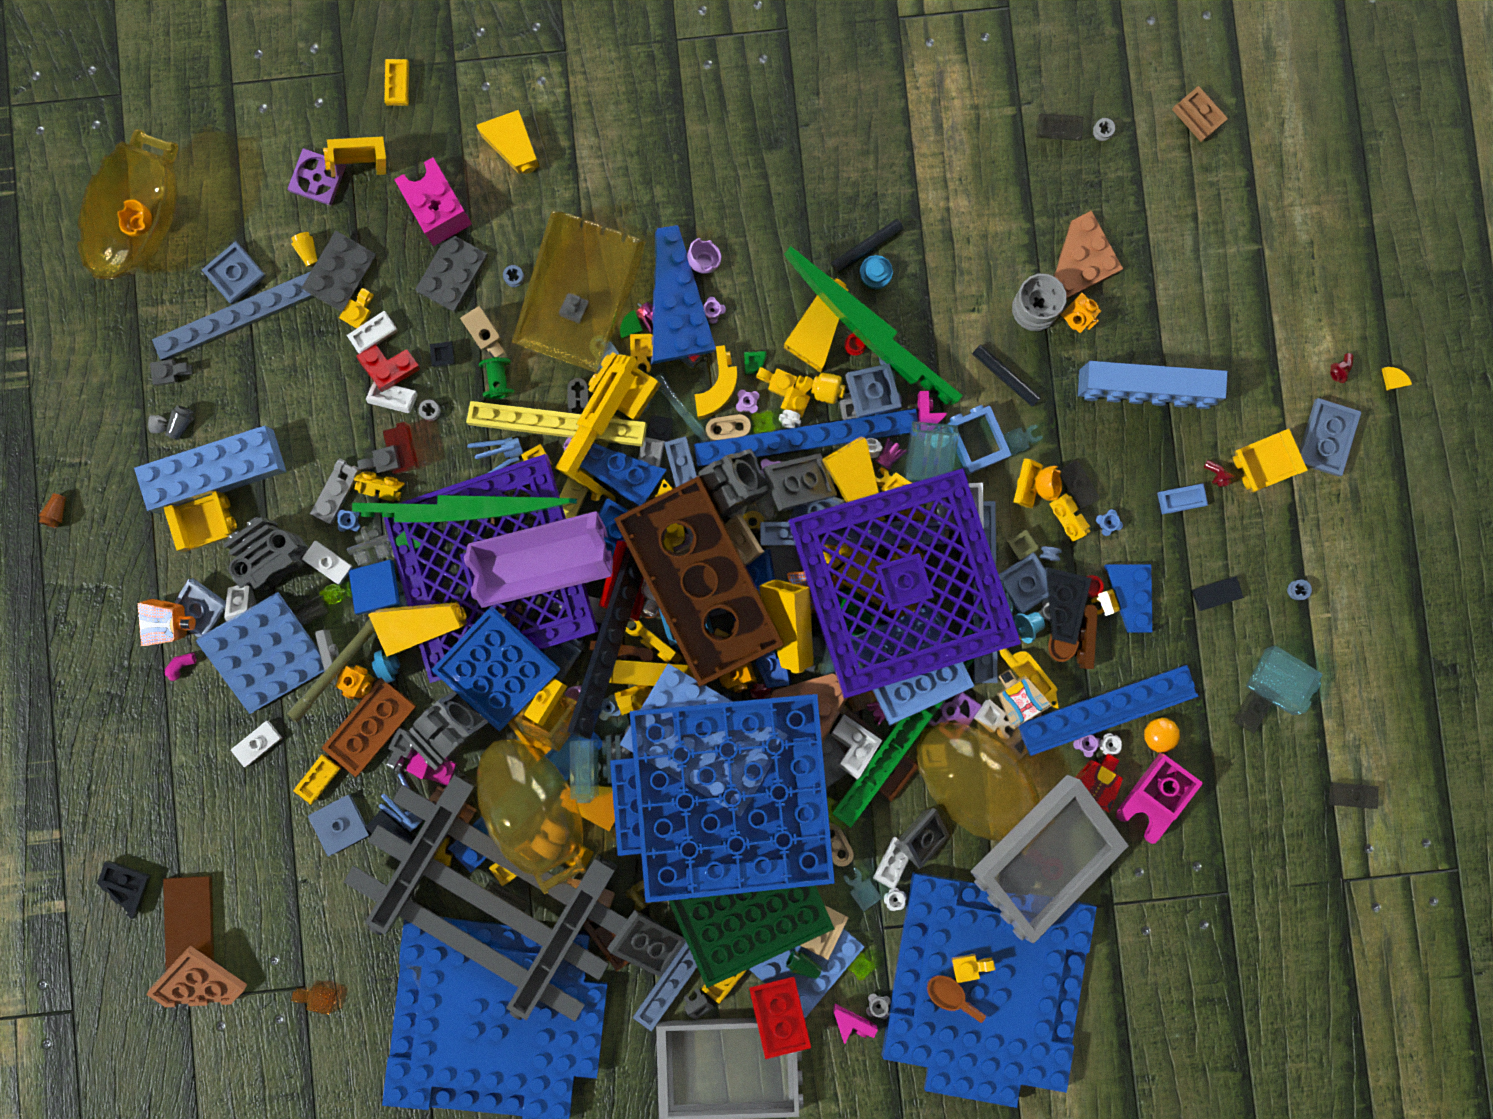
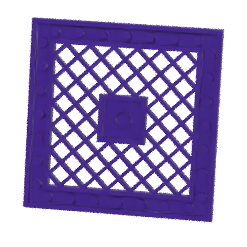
M543 454L398 504L437 505L438 495L510 497L505 493L516 490L513 497H520L522 491L530 494V497L560 498L548 455ZM563 507L531 513L537 517L532 527L566 519ZM522 514L519 520L513 516L502 517L498 526L491 523V519L478 520L482 523L478 533L470 529L474 520L466 521L464 525L459 522H448L444 532L436 528L439 522H431V524L394 522L393 517H383L408 606L441 604L434 600L440 590L447 594L443 603H450L451 599L454 598L460 602L459 605L463 609L466 605L473 610L470 618L466 619L467 624L462 633L453 630L445 633L443 636L440 635L419 644L430 683L442 680L431 669L445 656L447 650L449 651L453 647L447 643L450 635L452 634L460 640L475 624L474 621L478 613L483 615L486 612L481 609L478 602L474 605L468 601L470 595L472 596L471 587L473 586L475 575L465 565L464 555L466 553L460 554L461 560L456 558L460 548L467 550V545L463 544L467 533L475 537L473 542L487 539L483 537L487 527L495 530L493 537L509 534V532L503 530L508 520L516 523L513 532L520 531L522 527L529 529L532 527L524 523L528 514ZM421 525L428 529L424 539L413 535V533L418 532ZM454 526L461 529L457 540L449 536ZM404 531L409 549L406 545L399 547L395 543V538ZM433 533L441 536L437 546L429 542ZM412 538L421 543L419 549L414 548ZM447 540L454 544L450 554L442 550ZM426 547L434 550L430 560L423 557ZM440 554L448 558L443 568L435 564ZM422 562L427 565L425 571L423 569ZM453 562L461 566L457 575L449 572ZM432 569L440 572L436 582L428 578ZM464 573L466 575L467 582L462 579ZM446 576L454 580L450 589L442 586ZM585 583L554 590L552 593H541L549 598L544 608L536 604L540 594L533 595L531 600L526 597L513 600L510 607L504 603L492 606L495 610H498L499 607L506 610L507 613L504 618L508 621L512 614L520 618L521 620L516 629L539 650L599 632ZM428 584L433 586L431 593ZM459 584L467 588L463 597L455 594ZM560 590L563 600L556 597ZM520 600L528 604L524 614L515 610ZM554 601L562 605L558 616L549 611ZM533 608L542 612L537 622L529 618ZM546 616H549L550 618L555 620L543 624ZM526 622L534 626L522 631Z
M963 468L788 520L843 699L1021 644ZM947 498L948 503L943 501L942 499ZM934 502L929 511L921 507V505ZM937 504L948 509L944 519L933 513ZM912 508L908 517L898 513ZM916 510L926 515L922 525L911 520ZM951 512H952V515H953L955 524H953V523L947 521L948 518H949V516H950V514H951ZM890 515L886 524L877 520V518ZM894 517L905 522L901 531L889 526ZM930 518L941 523L937 532L926 528ZM869 521L865 530L854 526ZM872 523L883 528L879 538L868 533ZM908 524L919 529L915 539L904 534ZM944 526L955 531L951 540L940 535ZM847 528L842 537L833 533L834 531ZM850 529L861 535L857 545L846 540ZM886 531L898 536L893 546L882 540ZM923 532L934 537L929 547L919 542ZM958 534L963 547L954 543ZM824 535L820 543L818 536ZM828 536L839 541L835 551L823 546ZM865 537L876 543L871 552L860 547ZM901 538L912 544L908 553L897 548ZM937 540L948 545L944 554L933 549ZM842 544L854 549L849 559L838 554ZM879 545L890 550L886 560L875 555ZM916 546L926 551L923 560L920 553L911 555ZM952 547L962 552L958 562L947 557ZM823 551L832 555L828 565L826 563ZM857 551L868 556L864 567L853 562ZM893 553H896V554H898V555L904 557V558H901V559H898V560L889 562L890 559H891V557H892V555H893ZM930 554L941 559L936 569L926 564ZM965 557L967 558L970 569L962 565ZM835 558L847 563L842 574L830 568ZM872 559L881 563V565L874 567L876 573L867 569ZM944 562L955 567L951 576L940 571ZM850 566L861 571L856 581L845 576ZM925 569L934 573L930 582ZM959 569L969 574L965 584L954 579ZM830 573L839 578L835 587L833 585ZM864 574L875 578L871 589L860 584ZM937 576L948 581L943 591L933 586ZM972 579H974L977 591L969 587ZM842 580L853 585L849 596L838 590ZM878 582L883 595L874 591ZM951 584L962 588L958 599L947 593ZM857 588L868 593L864 603L852 598ZM932 591L941 595L936 605L926 601L934 597ZM966 591L977 596L972 606L962 601ZM837 595L846 600L842 609L840 607ZM871 596L883 601L878 611L867 606ZM944 598L955 603L951 613L940 608ZM980 600L985 613L976 609ZM849 602L860 607L856 618L845 613ZM918 603L914 612L905 608V606ZM885 605H887L888 611L897 609L892 619L882 614ZM922 605L933 609L929 620L918 615ZM959 605L969 610L965 621L955 616ZM864 610L875 615L870 626L859 620ZM901 611L912 616L907 627L896 621ZM937 612L948 617L943 627L933 623ZM974 613L984 618L980 628L969 623ZM844 618L853 622L849 632ZM878 618L890 623L885 634L874 628ZM915 619L926 624L922 634L911 629ZM952 620L962 625L958 635L947 630ZM988 623L990 629L984 631ZM857 624L868 630L863 640L852 635ZM893 625L904 631L899 641L888 636ZM930 627L940 631L936 642L925 637ZM966 628L976 632L975 634L962 637ZM871 632L882 637L877 648L866 643ZM908 633L918 638L914 649L903 644ZM944 635H947V636H949V637L955 639V640H952V641H949V642L940 644L941 641H942V639H943V637H944ZM851 640L860 644L856 654ZM886 640L897 645L892 656L881 651ZM922 641L933 646L918 651ZM864 647L875 652L870 663L859 657ZM900 648L910 652V654L896 658ZM878 655H881L889 659L887 661L874 664ZM858 662L867 667L860 669Z

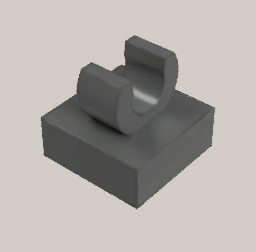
M568 293L559 311V316L580 324L589 307V301Z
M697 988L695 989L697 998L694 1001H691L688 995L684 996L685 1002L688 1004L684 1008L687 1014L694 1020L714 1008L711 1000Z

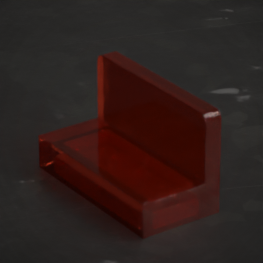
M406 422L396 424V428L384 430L383 436L386 447H397L401 468L393 470L392 473L399 474L419 469L410 425Z

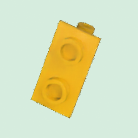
M371 471L361 472L354 478L357 481L355 490H358V493L375 497L376 491L380 490L379 498L392 502L400 500L401 492H398V490L405 485V483L399 482L397 478H383L376 476V473Z
M1066 493L1059 497L1058 500L1049 503L1072 542L1091 532L1089 530L1090 525H1088L1082 513L1077 516L1074 515V512L1079 509L1072 496L1069 497Z

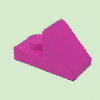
M919 391L917 395L919 439H924L947 415V413H930V411H933V398L929 397V391Z
M415 750L409 760L406 771L422 780L427 778L448 785L453 777L457 763L448 761L434 770L426 764L424 758Z
M834 1004L833 1011L844 1044L853 1028L855 1033L864 1038H867V1036L875 1037L878 1031L875 1023Z

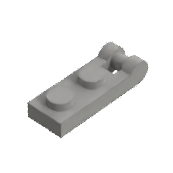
M341 458L338 459L310 514L332 525L356 482L354 478L360 474L361 470L356 466L351 467L347 464V461ZM342 473L348 475L346 481L340 478Z

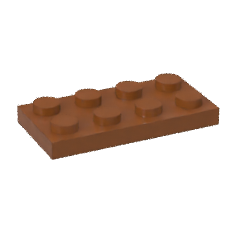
M380 678L322 746V749L352 775L358 777L417 706L393 685L386 683L383 678Z

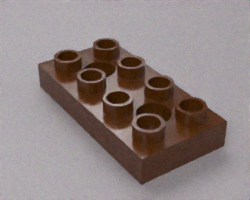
M697 476L614 518L699 687L784 645V641L701 476ZM677 523V525L685 526L692 531L694 538L689 552L680 554L666 548L664 544L665 534L668 530L667 527L671 524ZM715 608L731 611L736 618L732 634L722 637L710 633L706 627L707 618L710 614L709 611Z

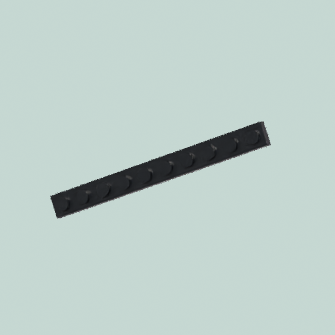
M628 546L567 731L584 739L591 740L643 577Z

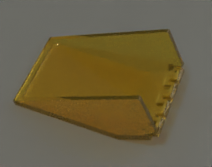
M551 211L512 343L597 373L635 282L646 241L627 235L625 242H622L624 233L606 227L604 235H602L603 225L585 220L583 227H580L582 218L563 211ZM568 293L589 301V307L580 324L559 316V311Z

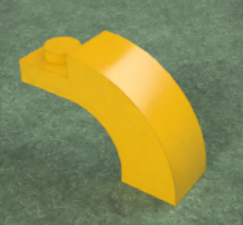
M725 345L716 346L719 375L715 385L704 393L695 394L698 420L709 418L720 412L729 403L734 394L737 384V366H727L732 365L730 351H725Z

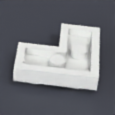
M846 715L841 717L831 733V736L849 747L838 767L858 779L882 740Z

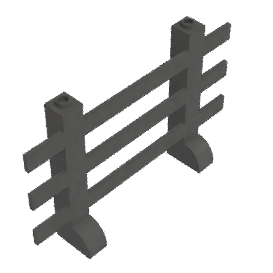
M464 773L453 775L436 804L402 785L393 802L426 821L411 845L380 825H377L368 840L369 843L401 861L388 885L358 867L353 866L344 880L345 884L377 902L365 921V924L370 926L369 930L377 935H386L391 931L400 916L518 987L506 1008L510 1010L509 1013L518 1020L523 1018L527 1021L538 1000L571 1020L576 1021L585 1004L549 982L562 959L598 980L604 973L609 963L573 941L587 918L615 935L618 934L628 920L597 901L618 865L598 854L579 886L575 888L458 818L481 786L479 782ZM448 835L452 836L567 905L554 928L551 929L436 860L434 857ZM422 877H428L543 946L530 969L527 970L411 900L410 897Z

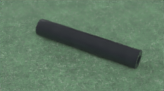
M896 218L830 263L832 269L836 274L840 273L903 231V225Z
M980 344L974 350L972 355L1031 407L1038 402L1041 396L984 346Z

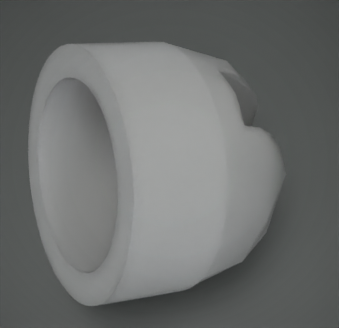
M151 415L149 417L148 428L150 433H163L167 429L164 426L167 425V420L159 415Z

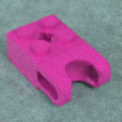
M432 157L424 162L426 174L421 180L416 182L409 181L404 174L394 180L431 244L435 246L472 225L435 159Z
M1159 753L1116 810L1115 818L1126 822L1136 813H1146L1149 817V824L1144 832V837L1150 844H1154L1161 838L1173 820H1176L1203 782L1166 755ZM1171 780L1169 783L1172 786L1171 789H1165L1164 791L1163 784Z

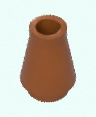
M53 493L39 514V523L58 528V525L62 524L66 497Z

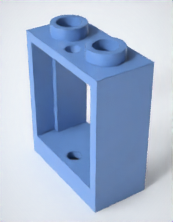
M983 405L977 406L970 410L971 414L964 417L962 413L953 416L945 426L948 428L949 436L966 475L1011 456V452L990 406L983 408ZM985 415L1000 451L971 462L957 427Z

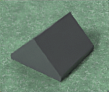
M931 808L924 810L894 844L921 869L950 835L937 810Z

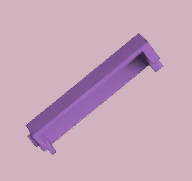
M598 512L469 543L464 555V562L475 575L474 583L471 587L472 597L483 608L611 577L613 558L611 551L606 550L604 538L608 537L607 531Z

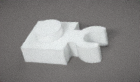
M986 700L974 717L989 732H995L997 729V734L1002 739H1009L1010 737L1005 732V727H1008L1010 730L1015 729L1010 725L1009 721L1003 719L1006 713L991 700Z

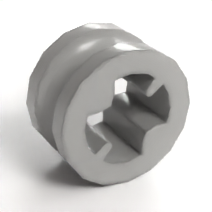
M1108 118L1100 119L1093 128L1094 137L1099 141L1108 140L1115 131L1114 122ZM1103 125L1108 127L1105 134L1100 132Z
M425 400L419 406V414L427 421H435L441 414V408L433 400ZM428 405L435 409V413H431V416L424 412L426 407L429 408Z

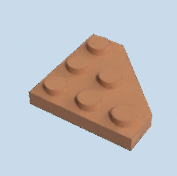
M1092 211L1070 222L1056 272L1053 276L1063 284L1066 291V299L1123 270Z
M834 673L774 690L770 698L817 694L822 744L847 698L843 699L837 676Z
M189 946L154 983L146 995L164 1007H175L176 1004L207 1006L211 1002H221V1005H229L245 990L247 984L192 946Z

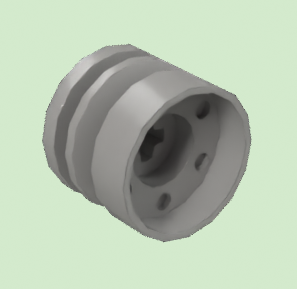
M1036 274L1025 280L1012 303V313L1016 322L1021 327L1030 331H1041L1050 327L1066 303V291L1063 284L1056 277L1049 274Z

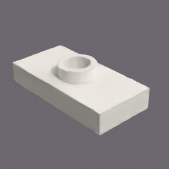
M383 311L348 334L347 337L360 354L373 345L384 341L396 333L398 329L388 314Z
M373 382L366 401L369 404L410 414L418 394L414 390L395 385L381 393Z
M318 541L313 542L302 560L338 585L342 584L349 574V570L353 568L351 564Z
M265 721L233 747L231 751L245 768L279 742L282 737L269 721Z
M896 837L892 838L873 879L891 889L896 888L909 861V858L894 844L898 840Z

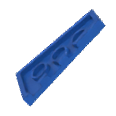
M595 443L592 444L579 466L637 506L645 503L666 469L656 467Z

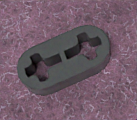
M575 378L568 384L569 413H573V410L577 409V402H580L583 410L589 402V388L587 383L581 378ZM578 383L584 388V390L580 391V398H577L576 392L572 390Z

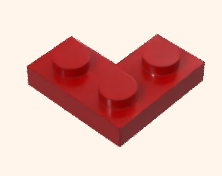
M376 344L356 355L358 361L381 393L420 370L419 365L407 349L389 360L384 357Z

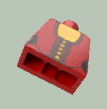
M1110 754L1106 755L1102 764L1090 760L1075 777L1081 780L1100 808L1108 813L1112 809L1123 780L1122 777L1113 772L1119 760Z

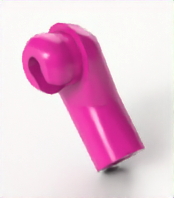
M189 653L174 657L165 668V676H168L170 681L178 680L181 675L179 671L183 666L196 663L195 654Z

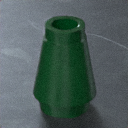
M793 950L786 962V967L790 969V972L817 979L822 971V967L802 951L797 952Z

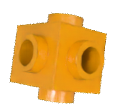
M1081 293L1065 309L1061 316L1072 329L1081 333L1085 328L1090 330L1099 321L1096 316L1101 310L1094 300L1088 299Z
M751 661L719 677L721 685L726 687L727 690L734 691V693L743 692L748 689V685L757 683Z
M356 665L355 668L346 666L339 673L335 687L342 690L341 694L353 700L354 697L364 698L370 692L376 678L367 674L368 670L359 665Z

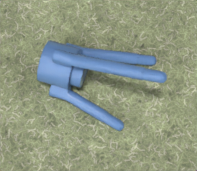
M512 437L502 440L469 443L467 445L468 448L501 445V448L475 455L476 459L503 452L505 458L510 457V459L490 472L505 468L511 463L519 461V456L523 454L519 439H512Z
M399 773L398 776L402 785L410 788L403 774ZM385 794L381 795L396 813L383 804H380L379 807L399 822L404 829L407 828L411 832L423 821V819L408 810L403 812Z

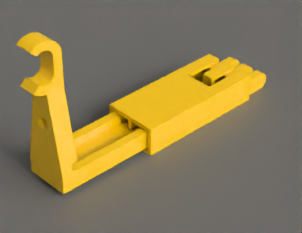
M619 354L613 364L609 366L576 423L579 426L555 467V469L592 492L591 500L594 501L600 500V496L603 494L607 499L615 502V496L578 470L597 435L602 436L635 379L631 371L636 364V358Z

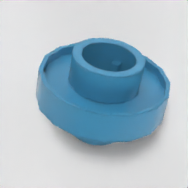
M875 255L864 260L859 274L865 286L876 290L888 285L892 278L893 270L892 265L886 258Z
M384 649L375 652V661L372 662V666L377 677L383 678L386 683L396 680V674L398 673V668H400L397 656H386Z

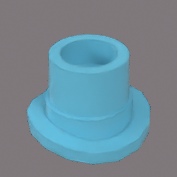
M1037 612L1029 615L1019 613L1013 616L1018 635L1027 644L1033 642L1036 638V633L1045 628L1044 619Z

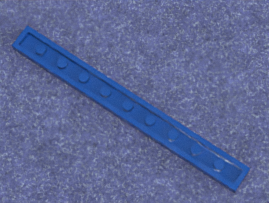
M916 409L697 443L694 444L697 466L703 467L722 459L726 455L736 454L747 449H752L755 457L759 458L848 444L859 437L879 439L917 433L920 430Z

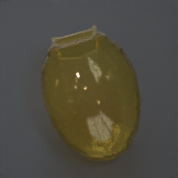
M136 129L132 134L130 143L120 142L115 145L114 151L109 156L105 155L100 161L102 165L97 174H92L85 189L78 217V229L81 230L80 242H77V247L82 265L92 273L95 279H117L133 275L156 254L173 224L178 200L177 181L173 169L178 152L177 143L172 141L165 142L145 134L140 129ZM145 143L164 151L163 155L160 156L143 150L142 146ZM134 199L150 210L153 221L150 229L145 234L131 237L121 231L118 211H122L125 208L124 201Z
M941 722L923 731L916 752L918 770L924 779L926 787L945 813L973 835L994 842H1000L1040 802V796L1030 772L1014 752L990 734L963 723ZM1052 819L1020 852L1025 855L1029 846L1049 824L1053 825L1055 820Z
M515 739L493 742L481 755L475 778L478 807L489 836L503 856L523 873L534 876L542 892L547 894L549 889L580 872L582 874L586 872V868L578 855L583 844V825L577 801L572 789L557 767L535 747ZM571 858L576 862L575 865L546 881L541 876Z

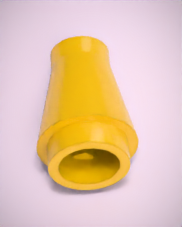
M302 232L291 238L293 241L291 245L301 257L306 267L314 266L318 259L313 236H310L308 232Z

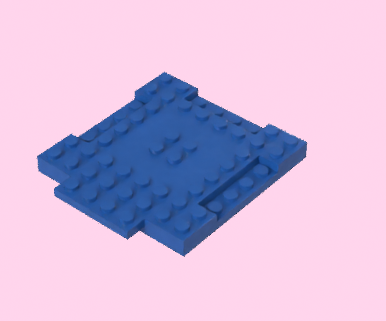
M817 694L630 711L633 758L610 760L618 856L642 854L646 903L834 884ZM672 712L674 736L678 735V741H675V744L679 745L672 749L671 754L670 750H667L668 754L646 756V752H644V756H638L636 716ZM653 723L647 727L646 737L649 741L656 743L664 738L665 730L662 725ZM652 726H658L662 729V735L659 739H651L649 737L648 731ZM771 727L772 732L768 734L772 736L765 741V745L761 741V745L741 747V744H738L737 748L733 741L728 740L732 739V736H728V731L742 730L745 733L751 734L756 732L758 728ZM775 727L788 735L784 742L780 737L775 736L779 735V732H775ZM725 731V737H722V740L726 741L720 743L718 749L717 746H714V750L694 751V748H691L690 752L688 747L681 745L685 743V741H681V735L695 734L699 738H706L711 732ZM772 739L780 740L781 747L777 752H771L768 748V743ZM725 743H731L735 748L731 756H724L721 753V748ZM682 747L687 750L688 755L685 760L678 761L675 759L674 752L677 748ZM761 748L762 752H764L766 749L768 753L774 755L770 756L771 759H774L773 763L755 793L745 794V791H742L741 794L737 788H734L736 784L732 783L731 763H734V760L730 759L736 756L737 750L741 754V750ZM719 752L722 758L727 759L724 760V763H728L729 784H726V787L729 788L724 790L722 796L721 793H718V797H707L685 784L683 767H687L684 763L690 759V755L692 758H694V754L715 753V756H718ZM668 757L669 761L672 757L676 763L680 764L677 765V768H681L682 781L651 764L647 759ZM751 761L744 766L743 772L748 780L757 781L763 775V768L759 763ZM755 764L759 766L760 773L756 778H750L747 775V768L750 765ZM702 766L697 772V779L702 785L708 786L714 783L716 773L712 767ZM704 769H710L713 772V778L709 782L700 780V773ZM731 790L736 791L739 795V799L735 804H730L725 800L727 792ZM745 797H752L742 816L735 814V810H738V807L735 806L740 804L741 799L743 798V801H746ZM722 800L727 806H729L728 809L720 805L722 803Z
M912 871L881 1054L884 1060L927 1067L924 1090L927 1092L1017 1108L1021 1085L1067 1093L1074 1050L1072 1041L1086 955L1090 951L1097 907L1090 903L1075 901L1033 944L1026 939L1020 940L1014 934L1013 925L1008 924L1000 916L1002 911L999 907H994L987 899L988 893L982 891L974 882ZM1006 893L1028 922L1054 898L1035 893H1028V895ZM975 954L976 960L992 957L995 970L979 972L980 979L958 983L965 993V1001L970 1002L972 1006L986 1015L982 1023L961 1009L956 1011L942 1009L928 995L927 983L933 976L944 975L956 981L952 963L953 957Z
M441 917L527 970L530 969L543 947L504 923ZM404 919L399 957L400 971L382 1106L429 1110L430 1107L516 1115L522 1116V1119H570L575 1076L596 1079L598 1076L608 982L585 980L586 972L562 959L549 983L585 1004L576 1021L571 1020L538 1000L527 1021L523 1018L518 1020L510 1015V1010L506 1009L518 987ZM579 931L573 942L589 950L590 935L586 931Z

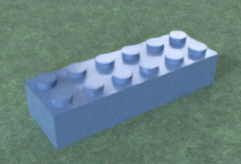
M1089 361L1079 370L1078 396L1084 397V400L1088 401L1107 398V402H1121L1122 399L1129 400L1131 404H1142L1143 401H1150L1152 405L1156 406L1174 403L1175 407H1188V404L1197 405L1196 408L1210 409L1212 405H1217L1218 402L1226 398L1227 371Z
M267 426L249 430L134 468L146 509L157 514L165 512L164 507L170 505L179 506L210 496L214 491L223 493L286 472L274 430Z

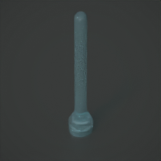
M664 372L657 375L654 379L661 383L658 388L659 393L662 392L702 443L712 441L669 387L670 383L668 382L669 379Z

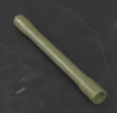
M370 618L306 694L287 712L286 715L290 719L298 723L311 708L312 703L370 636L376 632Z

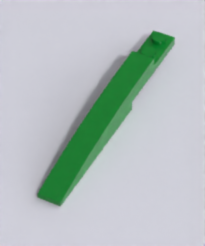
M790 246L784 253L785 257L829 309L886 364H890V367L910 384L920 380V384L925 389L933 390L938 394L937 397L941 402L952 405L960 400L963 396L961 393L893 340L897 334L894 328L793 247Z
M438 495L437 505L353 503L352 512H361V517H375V513H382V517H393L394 522H457L540 512L577 504V499Z
M968 629L962 637L975 634V632ZM976 658L963 662L966 670ZM945 701L907 717L897 724L864 769L861 776L834 810L833 815L850 828L854 825Z

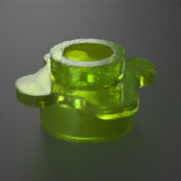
M767 410L765 413L759 414L755 412L752 414L751 419L754 421L755 426L753 428L754 433L760 434L775 430V425L772 422L773 413Z
M338 584L328 585L319 592L327 604L340 602L346 593L345 589H341V585Z
M860 952L847 969L853 972L858 980L862 981L870 971L874 970L875 965L872 961H868L865 958L864 953Z

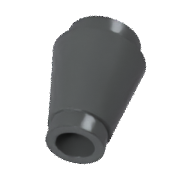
M176 405L175 409L171 411L165 435L178 440L194 420V412L181 405Z

